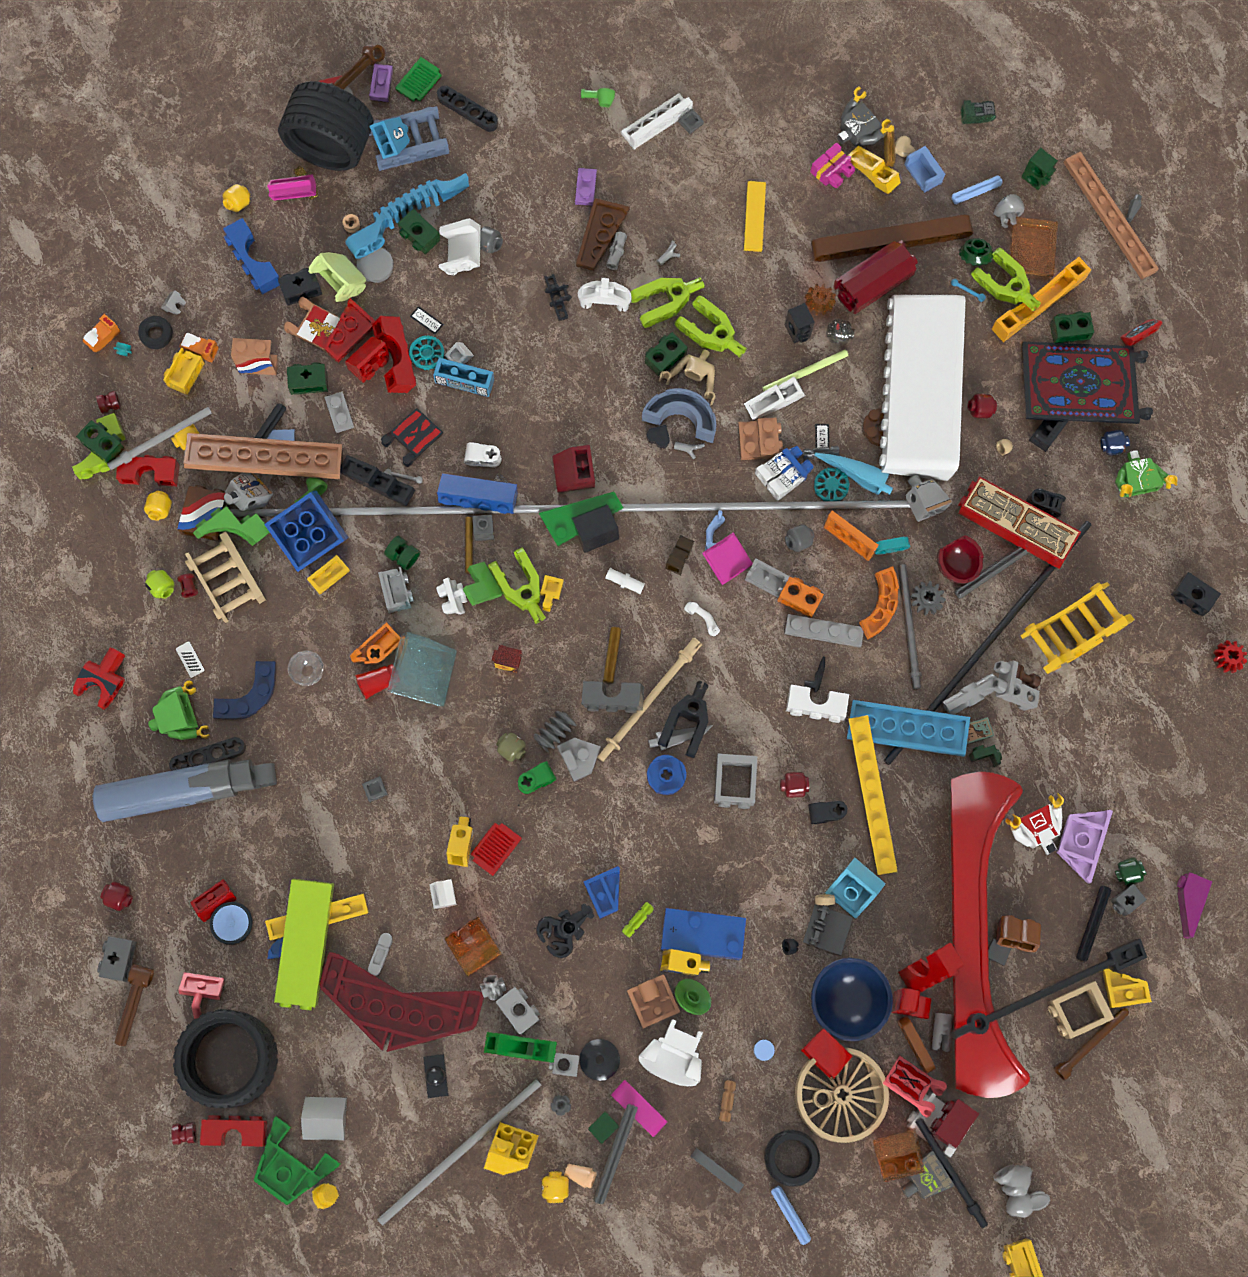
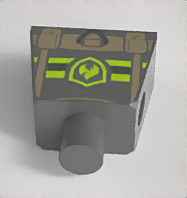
M928 1150L905 1172L910 1181L901 1186V1189L907 1198L917 1192L921 1198L925 1199L955 1185L932 1150Z

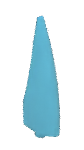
M823 453L814 454V456L829 465L840 469L861 487L877 495L881 491L888 494L892 492L893 487L885 484L889 473H882V469L846 457Z

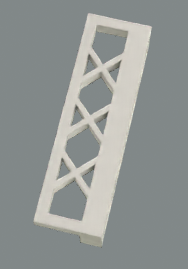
M678 93L622 130L621 134L632 148L636 149L677 122L681 116L692 109L693 102L689 97L684 99ZM676 101L680 102L679 104L672 107V104ZM661 111L665 112L659 117H657L658 113H660ZM646 121H651L650 123H648L647 125H645V126L643 127V123H644V122H646ZM632 130L636 131L629 136V132H631Z

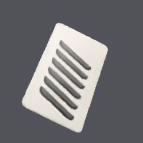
M186 642L176 648L191 678L204 671L190 642Z

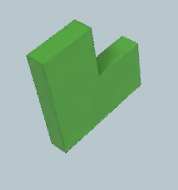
M485 562L471 565L467 569L475 583L465 586L463 591L472 606L498 598L503 594Z

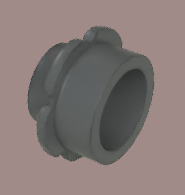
M565 1095L555 1096L551 1103L552 1111L556 1112L559 1116L565 1115L571 1109L570 1099Z

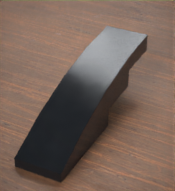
M349 455L345 457L341 464V474L402 505L407 506L416 491L414 487L398 481L394 476L386 474L377 467Z

